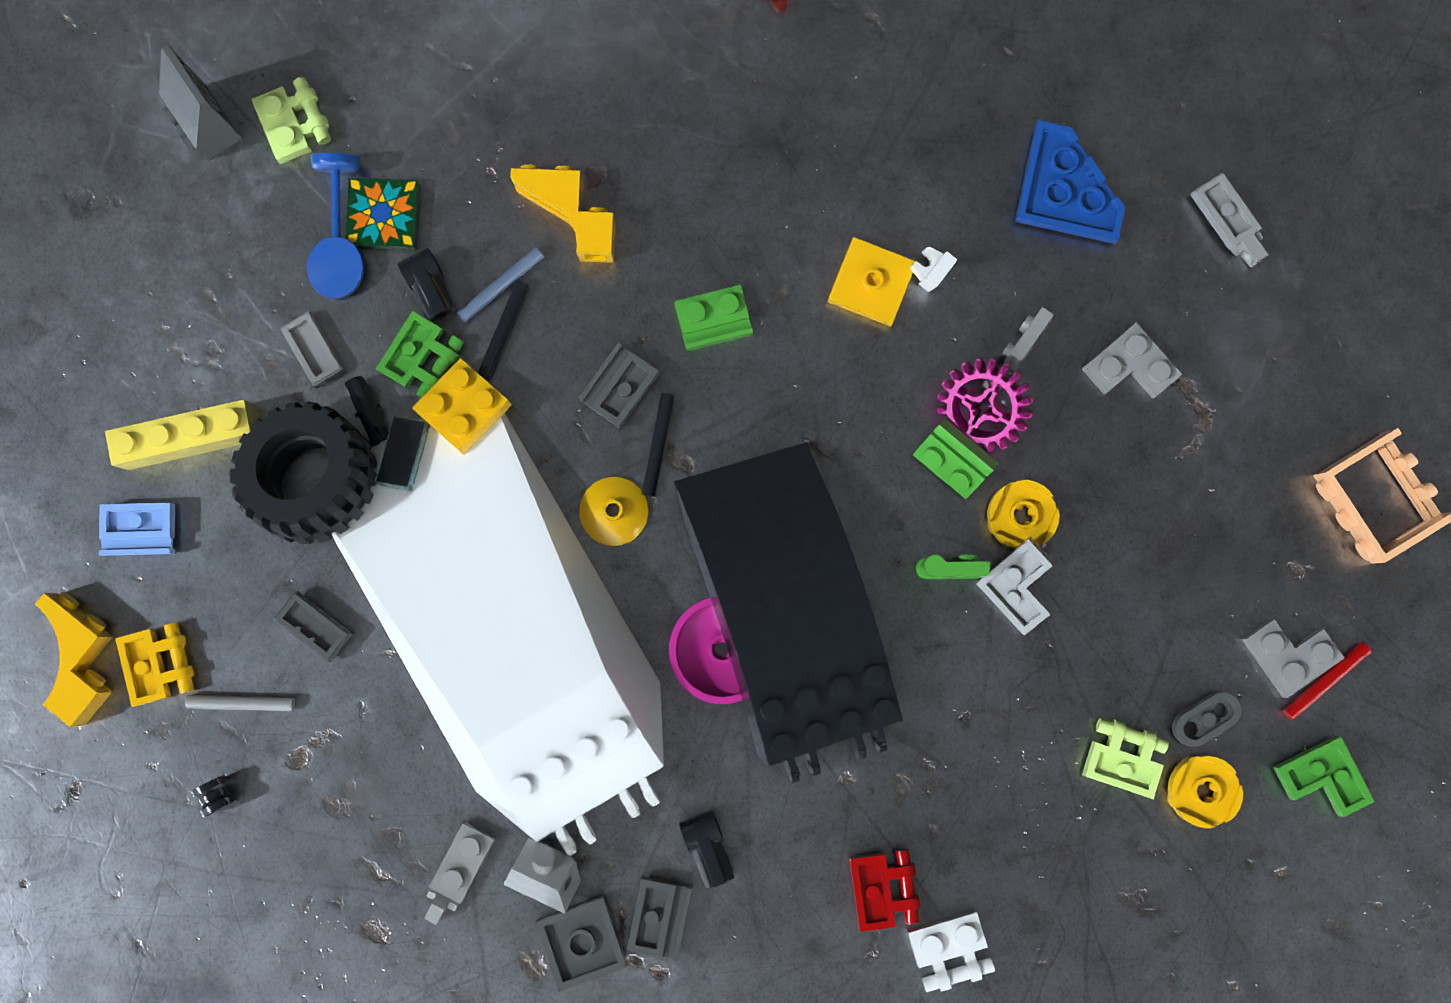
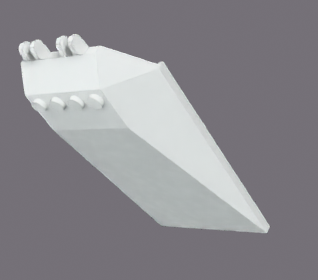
M506 413L490 427L465 455L461 454L424 419H421L419 421L425 422L408 487L377 482L376 486H371L370 488L374 496L370 504L365 503L361 511L364 514L358 521L352 519L348 523L350 529L342 534L335 531L332 533V536L475 791L536 842L555 831L563 849L571 856L577 851L574 840L564 826L575 819L583 839L589 844L596 841V836L584 815L587 811L619 794L630 816L635 818L640 815L639 806L627 788L636 782H639L648 803L652 806L660 803L647 776L664 766L661 682ZM388 439L372 447L370 450L376 457L377 466L372 470L377 474L379 473ZM324 476L304 486L309 493L317 487Z

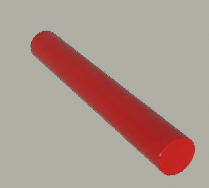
M1360 642L1344 656L1343 660L1330 668L1282 710L1286 717L1294 721L1372 652L1369 646Z

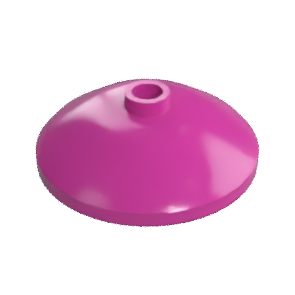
M708 598L687 609L675 624L669 642L670 664L679 683L693 696L715 704L739 702L742 700L729 653L719 655L715 650L718 643L725 641L711 598Z

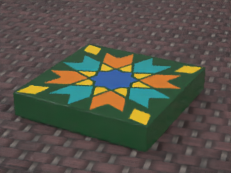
M349 178L346 239L362 249L416 250L420 188L418 180Z

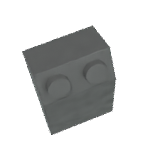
M168 44L161 47L159 95L167 105L162 110L175 127L181 126L185 132L181 139L193 154L199 152L209 161L240 141L242 137L201 78Z

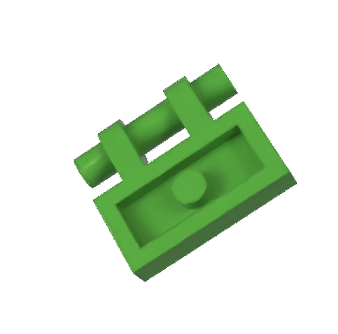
M412 311L376 367V370L407 389L415 378L422 381V385L416 392L422 398L446 373L449 366L457 362L460 357L458 352L464 342L452 335L447 345H442L438 341L444 330ZM434 352L439 358L428 373L421 367L430 353Z

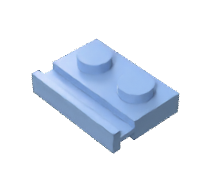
M174 503L100 504L99 540H101V550H99V555L175 554V549H173V538H175Z

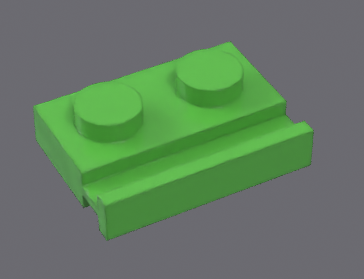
M741 285L674 301L686 351L753 335Z
M945 418L913 453L914 457L965 499L976 490L999 464Z

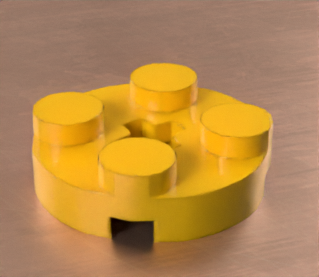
M1021 480L1005 485L993 495L987 509V525L995 538L1008 548H1017L1030 536L1040 546L1049 541L1055 534L1060 515L1053 500V495L1045 486L1035 481ZM1023 506L1029 508L1027 514L1032 516L1030 522L1024 521L1021 525L1017 522L1014 511L1015 509L1021 510Z
M1209 755L1187 756L1174 768L1170 775L1167 800L1178 816L1186 822L1202 828H1212L1223 822L1227 823L1236 816L1242 805L1243 789L1242 785H1239L1236 771L1226 761ZM1205 781L1210 782L1209 789L1213 791L1212 797L1205 796L1203 801H1201L1197 788L1199 785H1204Z

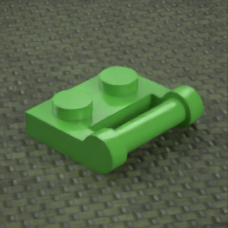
M931 555L916 563L915 572L922 579H979L990 576V561L979 562V555H957V557H952V562H945L941 556Z

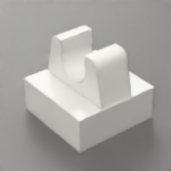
M927 247L921 253L928 258V267H924L916 261L910 268L920 280L918 284L927 292H930L940 284L957 259L947 251L942 253L932 247Z

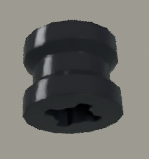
M225 775L217 777L191 791L193 798L199 800L202 806L200 812L203 818L237 801L235 795L229 793L226 788L227 779Z

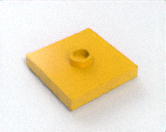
M853 237L827 302L891 327L913 274L910 267L916 261Z

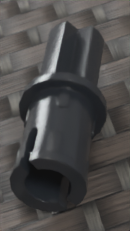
M357 376L346 381L345 388L356 410L354 416L355 418H360L369 437L370 444L373 446L380 443L375 429H378L383 441L388 439L390 432L379 411L381 405L376 404L364 377Z

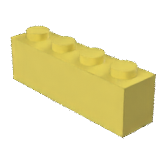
M243 399L105 431L111 465L126 470H133L242 445L238 441L244 433L249 434L254 428L251 424L260 418L258 406Z

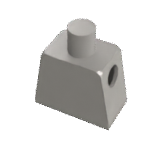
M528 838L504 885L565 914L581 883V878L575 859L543 843Z

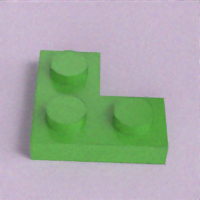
M1334 736L1273 766L1291 800L1295 801L1323 787L1337 816L1345 817L1375 802L1340 736Z

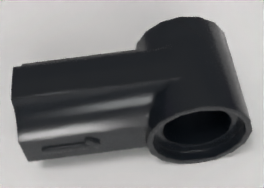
M429 248L397 263L403 278L411 291L414 290L429 321L434 322L445 319L457 310L441 278L443 276L442 271Z
M713 810L680 822L679 826L689 853H693L705 888H715L734 879L732 866L721 842L723 841V836Z

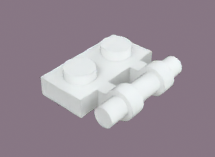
M975 910L907 930L918 967L922 968L932 965L935 974L922 978L926 992L939 988L941 992L952 989V984L971 979V982L982 980V975L995 972L991 957L977 961L974 953L975 951L988 948L978 914ZM963 955L965 965L946 970L943 961Z

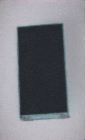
M393 417L375 483L384 487L406 491L413 490L430 425L427 422Z

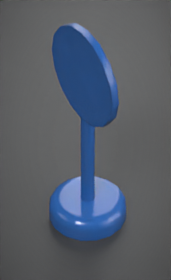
M315 153L311 155L312 168L319 172L331 173L332 237L321 240L313 247L308 256L307 273L310 283L317 292L325 297L339 299L347 297L357 290L363 280L365 269L363 255L358 247L348 239L341 238L340 174L358 171L360 168V157L344 153Z

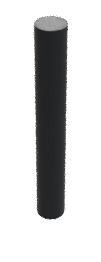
M516 280L478 370V374L484 379L490 380L528 290L529 285L522 281Z
M661 393L641 494L648 497H655L674 401V395Z

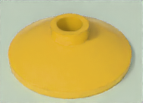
M607 477L593 483L584 493L579 507L580 521L586 533L595 541L608 546H620L636 539L644 530L649 515L648 502L645 495H641L642 490L632 481L621 477ZM616 504L619 506L620 510L617 516H608L606 510L609 505Z

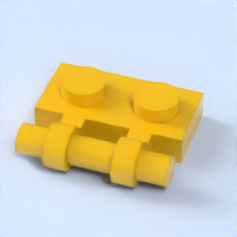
M178 622L164 625L167 638L158 641L155 629H147L115 638L132 707L172 697L168 683L174 681L178 683L180 694L195 690L192 681L195 673L193 666L188 665L184 649L187 646L185 635H181ZM170 651L174 670L165 672L161 652Z

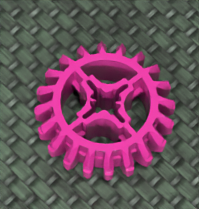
M977 358L974 367L969 361H966L961 365L962 372L957 369L950 372L953 381L945 380L942 383L943 388L948 392L938 395V400L947 403V405L939 407L937 413L948 415L946 419L980 448L984 443L987 452L992 453L995 450V442L1002 450L1008 447V439L1016 442L1020 438L1017 430H1027L1029 425L1023 419L1031 418L1033 411L1023 406L1032 404L1034 399L1032 396H1022V393L1027 391L1030 385L1029 383H1023L1018 386L1016 381L1022 376L1020 371L1014 373L1012 377L1007 374L1011 364L1005 363L998 370V361L996 358H992L986 368L983 358ZM974 379L992 380L990 386L985 391H978L974 388L969 390L963 387L966 382ZM1002 387L1010 396L1012 413L1008 412V407L1002 404L999 394ZM992 393L988 400L991 403L988 407L992 408L988 409L978 418L982 411L980 409L982 404H978V402H981ZM959 398L962 399L961 403L967 406L970 411L968 422L961 414ZM985 420H992L996 423L1002 421L1007 424L1004 428L996 431H982L978 429Z

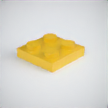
M460 358L412 409L461 454L465 455L512 404Z

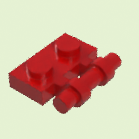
M909 849L895 851L897 864L894 866H887L884 852L849 857L860 932L896 927L894 912L904 911L905 924L919 923L918 908L921 907L919 895L915 894L913 876L916 875L915 863H911ZM899 878L901 897L892 899L889 880Z

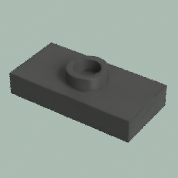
M295 591L273 619L327 662L333 661L353 635L352 632L299 591Z

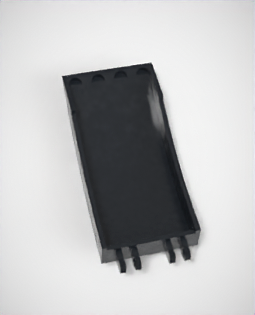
M807 442L673 481L690 543L698 560L729 653L758 757L768 766L784 762L788 778L791 783L800 781V772L795 757L804 755L807 768L812 776L821 773L816 750L850 739L856 758L861 760L867 756L862 735L870 732L872 743L878 753L887 751L883 727L903 721L902 713L863 580L837 510Z

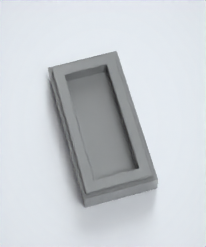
M311 311L280 327L313 387L318 388L346 372Z

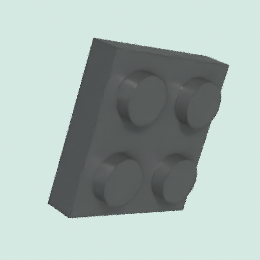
M604 895L569 907L565 914L558 911L535 921L558 992L627 967L628 963Z

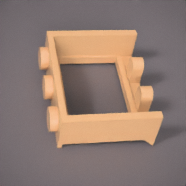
M1399 428L1381 432L1371 441L1313 475L1318 482L1316 488L1319 494L1326 501L1331 502L1337 511L1335 516L1338 523L1346 531H1350L1357 542L1355 543L1357 552L1370 563H1385L1451 522V512L1440 513L1431 499L1438 494L1437 488L1430 482L1421 484L1411 469L1418 465L1417 458L1412 453L1401 454L1393 442L1394 438L1402 434ZM1376 449L1424 520L1383 546L1379 545L1334 476Z

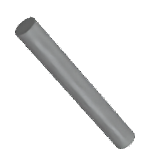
M187 695L185 707L187 709L294 711L295 698Z

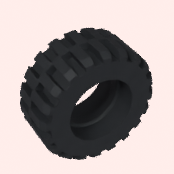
M294 402L286 404L284 410L276 407L267 412L268 417L265 419L258 418L253 422L251 426L254 428L248 435L244 433L238 441L242 445L239 451L234 450L231 462L235 464V469H230L229 472L230 482L235 485V487H232L231 492L234 500L240 504V510L245 516L280 539L291 543L297 541L300 544H312L314 538L320 542L333 538V532L336 531L342 534L350 529L348 523L352 519L358 521L364 514L361 511L365 503L370 504L374 496L370 488L377 485L378 474L372 470L376 468L377 461L375 455L370 451L372 446L368 440L344 416H341L336 410L328 406L322 407L318 403L306 402L302 406L300 403ZM315 448H327V470L317 487L302 497L284 500L281 485L289 464L305 451Z

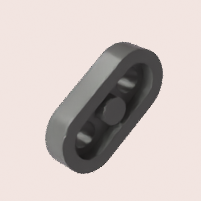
M1211 693L1175 717L1172 724L1173 735L1183 745L1191 747L1202 746L1234 726L1240 720L1242 714L1241 704L1230 693ZM1218 703H1221L1224 707V711L1220 716H1217L1215 713V706ZM1188 722H1192L1194 724V731L1188 735L1185 731V726Z

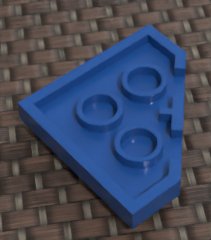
M1038 120L1035 124L1015 222L1115 244L1119 240L1125 206L1118 196H1114L1105 182V176L1093 158L1087 156L1078 142L1079 137L1072 127Z

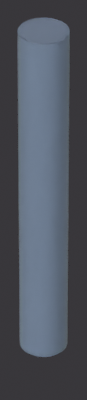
M537 247L532 249L457 311L458 315L465 323L516 282V280L545 258Z

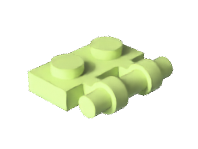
M300 77L293 81L297 92L292 97H289L287 90L281 86L251 99L275 158L280 164L311 152L312 150L307 139L313 136L316 137L320 145L331 141L328 132L329 123L326 116L321 115L316 104L318 101L316 92L313 88L309 87L305 77ZM302 109L305 110L308 117L307 122L304 124H300L296 114L297 111Z
M1099 718L1096 724V731L1108 735L1106 746L1092 741L1082 775L1154 799L1164 765L1150 760L1153 750L1165 754L1169 741L1157 737L1155 732L1147 729L1141 732L1126 727L1125 722L1117 719L1109 721ZM1123 740L1138 745L1136 756L1120 751Z

